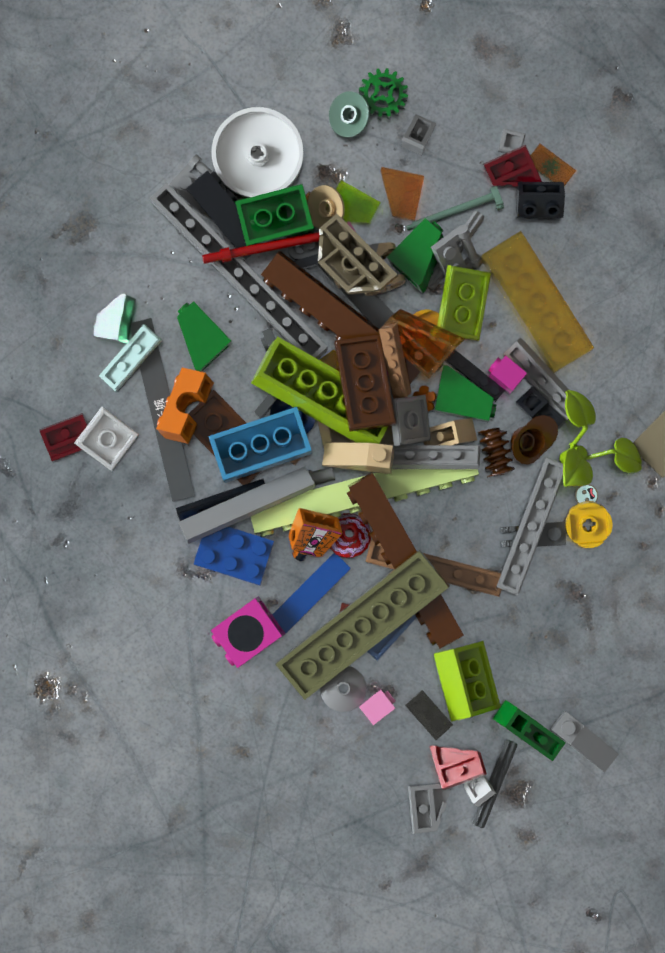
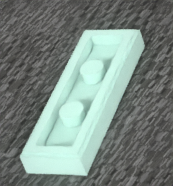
M144 324L99 376L114 391H118L159 345L162 339Z

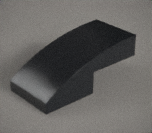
M533 386L516 401L517 405L531 420L536 416H550L556 421L558 429L566 423Z

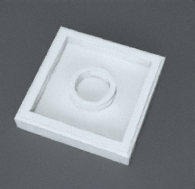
M101 407L74 444L112 471L139 434L104 407Z

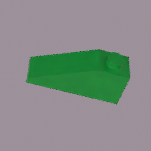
M507 700L504 701L493 717V720L551 761L556 758L566 743Z

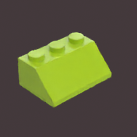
M484 641L434 654L451 722L477 716L501 707Z

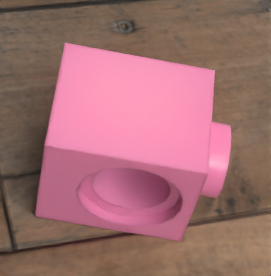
M380 689L361 704L359 708L370 722L375 725L395 709L393 703L396 701L388 690L383 693Z

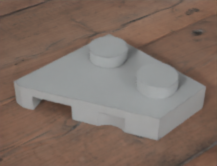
M440 783L408 787L412 833L435 832L438 830L441 822L440 818L445 811L446 802L453 787L444 790L441 788Z

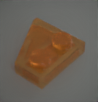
M381 167L380 172L392 217L415 221L424 176Z

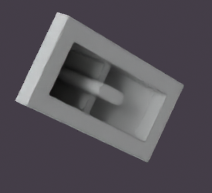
M415 114L402 139L401 147L422 156L436 123Z

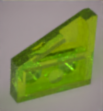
M340 180L336 190L340 193L344 202L345 212L343 220L348 222H371L381 202Z

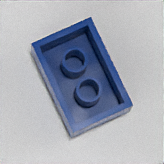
M226 527L201 539L194 565L261 586L275 542L235 528Z

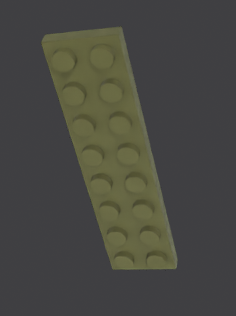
M419 550L281 658L275 665L303 699L306 700L448 589L449 584L422 551Z

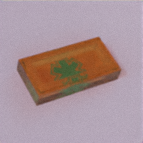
M539 144L531 154L537 171L551 182H564L565 187L576 172L573 167L542 144Z

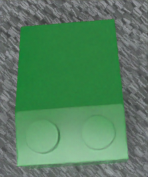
M303 184L235 201L246 246L315 232Z

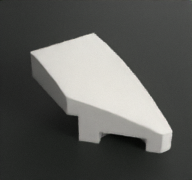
M485 775L464 783L466 792L477 807L496 793Z

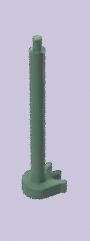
M497 186L490 188L491 193L413 221L412 224L406 227L407 230L415 229L425 218L430 223L436 222L493 200L497 210L504 209V203Z

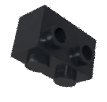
M518 182L517 218H563L565 204L564 182Z

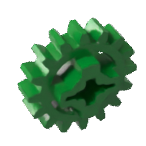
M378 68L376 69V75H373L371 72L368 73L369 80L362 79V84L365 87H359V92L364 94L362 96L368 102L371 116L376 112L378 113V119H381L383 114H386L389 119L391 112L398 115V107H405V103L402 100H407L408 95L403 92L408 90V86L401 85L404 82V78L397 79V71L391 75L388 68L385 69L384 73H381ZM381 79H386L390 82H382ZM372 85L374 93L369 98L368 90ZM398 89L399 97L395 102V99L393 98V93H395ZM380 90L383 92L388 91L387 97L384 95L379 96ZM377 105H385L386 108L377 107Z

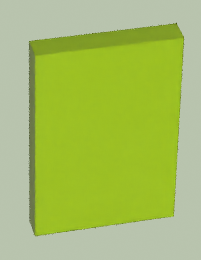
M447 265L436 334L480 340L491 276L490 272Z

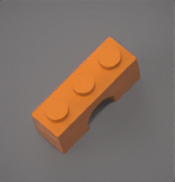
M182 367L179 375L175 378L173 390L166 400L165 409L162 416L158 419L156 428L165 439L189 444L197 423L189 414L185 413V410L192 402L206 403L214 384L205 372Z

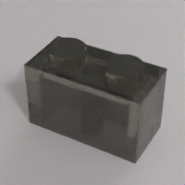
M422 689L405 704L407 709L435 740L453 726Z

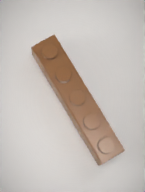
M383 325L379 332L393 399L408 397L412 392L398 325Z

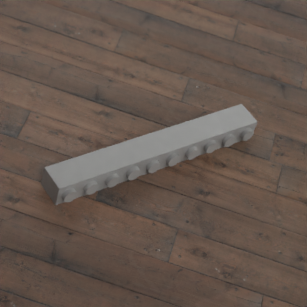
M167 183L150 198L151 203L202 255L219 252L220 249L229 247ZM240 257L232 258V261L223 263L222 261L211 262L288 343L317 359L328 350L324 342Z

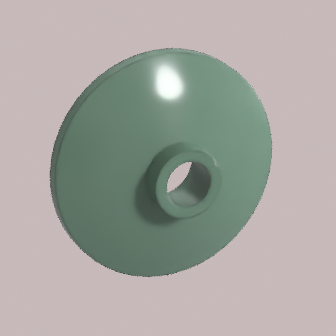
M347 91L341 93L330 106L329 122L332 129L340 136H357L366 128L369 122L370 109L368 102L357 92Z

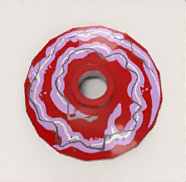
M343 513L338 517L342 535L330 549L336 555L343 558H354L361 555L368 548L371 541L369 534L371 530L368 524L364 525L360 516L353 513ZM351 530L353 536L347 537L345 531Z

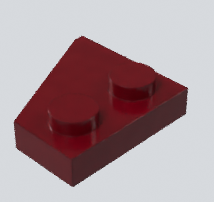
M526 145L484 163L493 186H518V182H542Z

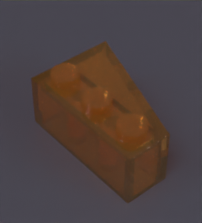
M402 309L394 313L384 324L398 325L404 357L428 379L440 370L465 340Z

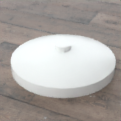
M251 107L232 114L220 125L212 143V162L216 174L230 191L245 198L290 187L298 177L303 163V144L297 128L286 116L269 108Z

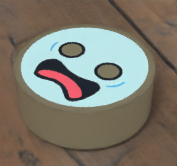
M590 484L579 486L575 491V501L577 504L584 501L597 502L598 491Z

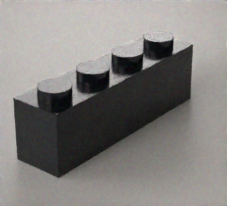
M207 170L186 189L235 248L244 247L246 243L237 207L234 203L237 198L229 189L225 192L220 186L223 181L214 171L210 174ZM251 255L242 256V257L246 260V259H247L248 257H250Z

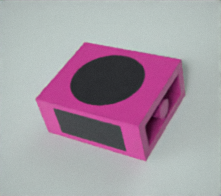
M259 596L211 630L213 641L218 647H223L227 653L225 654L226 659L232 666L236 665L237 668L286 634Z

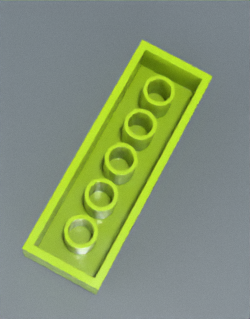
M278 336L272 342L251 384L288 405L297 407L299 411L356 443L380 444L387 427L349 432L338 370Z

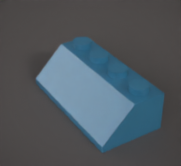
M297 407L208 436L224 483L312 454Z

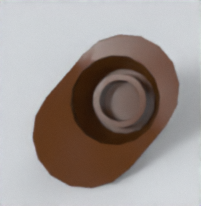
M536 416L525 426L514 431L511 437L510 449L513 451L515 459L521 464L526 465L538 460L556 441L558 435L556 421L550 416Z

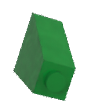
M426 218L387 256L391 266L400 274H403L422 293L426 291L437 263L431 246L444 238L442 235L443 229L435 221L430 223Z
M194 301L191 304L187 302L178 310L179 315L177 319L196 371L203 372L232 345V341Z
M443 365L434 412L467 419L472 418L473 420L487 423L490 417L494 418L497 406L493 404L494 398L448 365Z

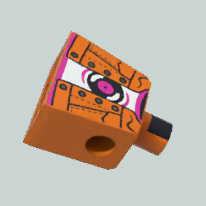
M299 508L289 532L293 557L298 561H304L307 555L322 557L342 535L338 517Z

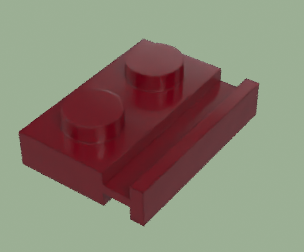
M83 413L39 429L51 461L82 450L74 443L87 427Z

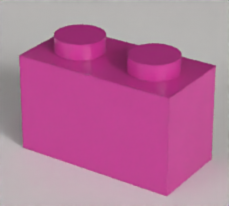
M506 355L502 360L498 357L488 370L491 373L489 377L505 389L504 392L508 395L513 392L527 374Z

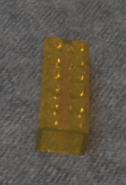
M521 231L482 254V263L487 271L491 273L492 279L544 362L554 374L594 349L591 341Z

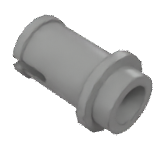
M332 467L316 471L309 470L315 487L317 484L335 480Z

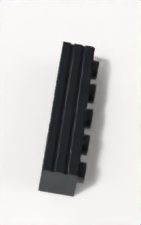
M450 345L441 354L440 358L493 397L494 402L505 391V389Z

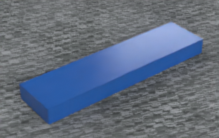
M333 553L272 614L285 633L351 569L338 555Z

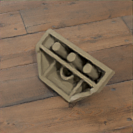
M338 214L319 228L318 263L348 294L381 291L398 277V274Z

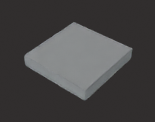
M426 395L392 399L396 425L392 426L394 446L431 441Z

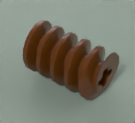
M500 428L478 432V435L485 436L479 441L480 444L487 445L481 452L489 454L483 458V462L491 463L485 467V471L492 472L487 478L508 474L515 470L514 467L507 466L508 463L513 461V458L505 456L511 452V449L503 447L509 443V440L502 439V436L507 434V431L500 430Z

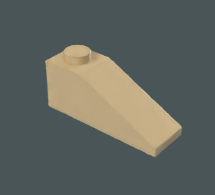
M325 443L322 466L391 474L394 448L392 445L376 443Z

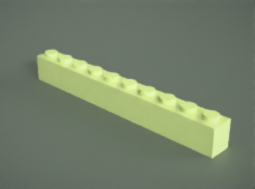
M392 469L391 474H373L386 498H394V501L397 502L408 499L407 494L416 492L417 496L430 493V488L439 486V490L453 487L452 482L460 480L462 484L475 481L474 477L478 476L479 472L478 469ZM362 477L309 490L251 516L255 534L260 533L261 537L274 534L273 530L282 528L283 531L290 530L299 508L335 517H340V512L349 510L350 514L362 511L358 503L353 505L347 495V492L350 491L348 485Z

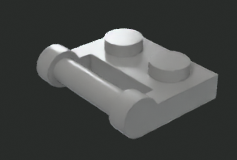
M196 154L169 185L204 216L205 211L186 187L197 179L191 174L195 168L201 174L207 170L210 174L213 171ZM223 183L220 184L226 192L228 188Z
M466 225L457 227L431 246L444 278L446 277L447 265L472 269L482 264L481 256L476 253L469 236V228ZM460 239L468 255V258L465 260L456 243Z

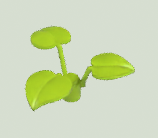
M573 390L565 391L567 417L573 425L582 427V430L575 440L569 443L570 448L560 454V462L563 464L564 487L586 486L590 484L593 480V471L587 460L608 454H615V464L626 473L639 472L642 469L640 454L634 443L627 438L621 437L617 439L614 443L615 449L587 455V451L583 446L577 445L578 441L588 430V425L595 423L596 414L593 405L584 395Z

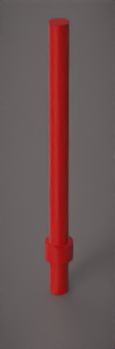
M319 232L234 249L227 247L220 249L219 252L204 254L202 259L204 264L222 261L223 263L232 261V258L318 242L320 236Z

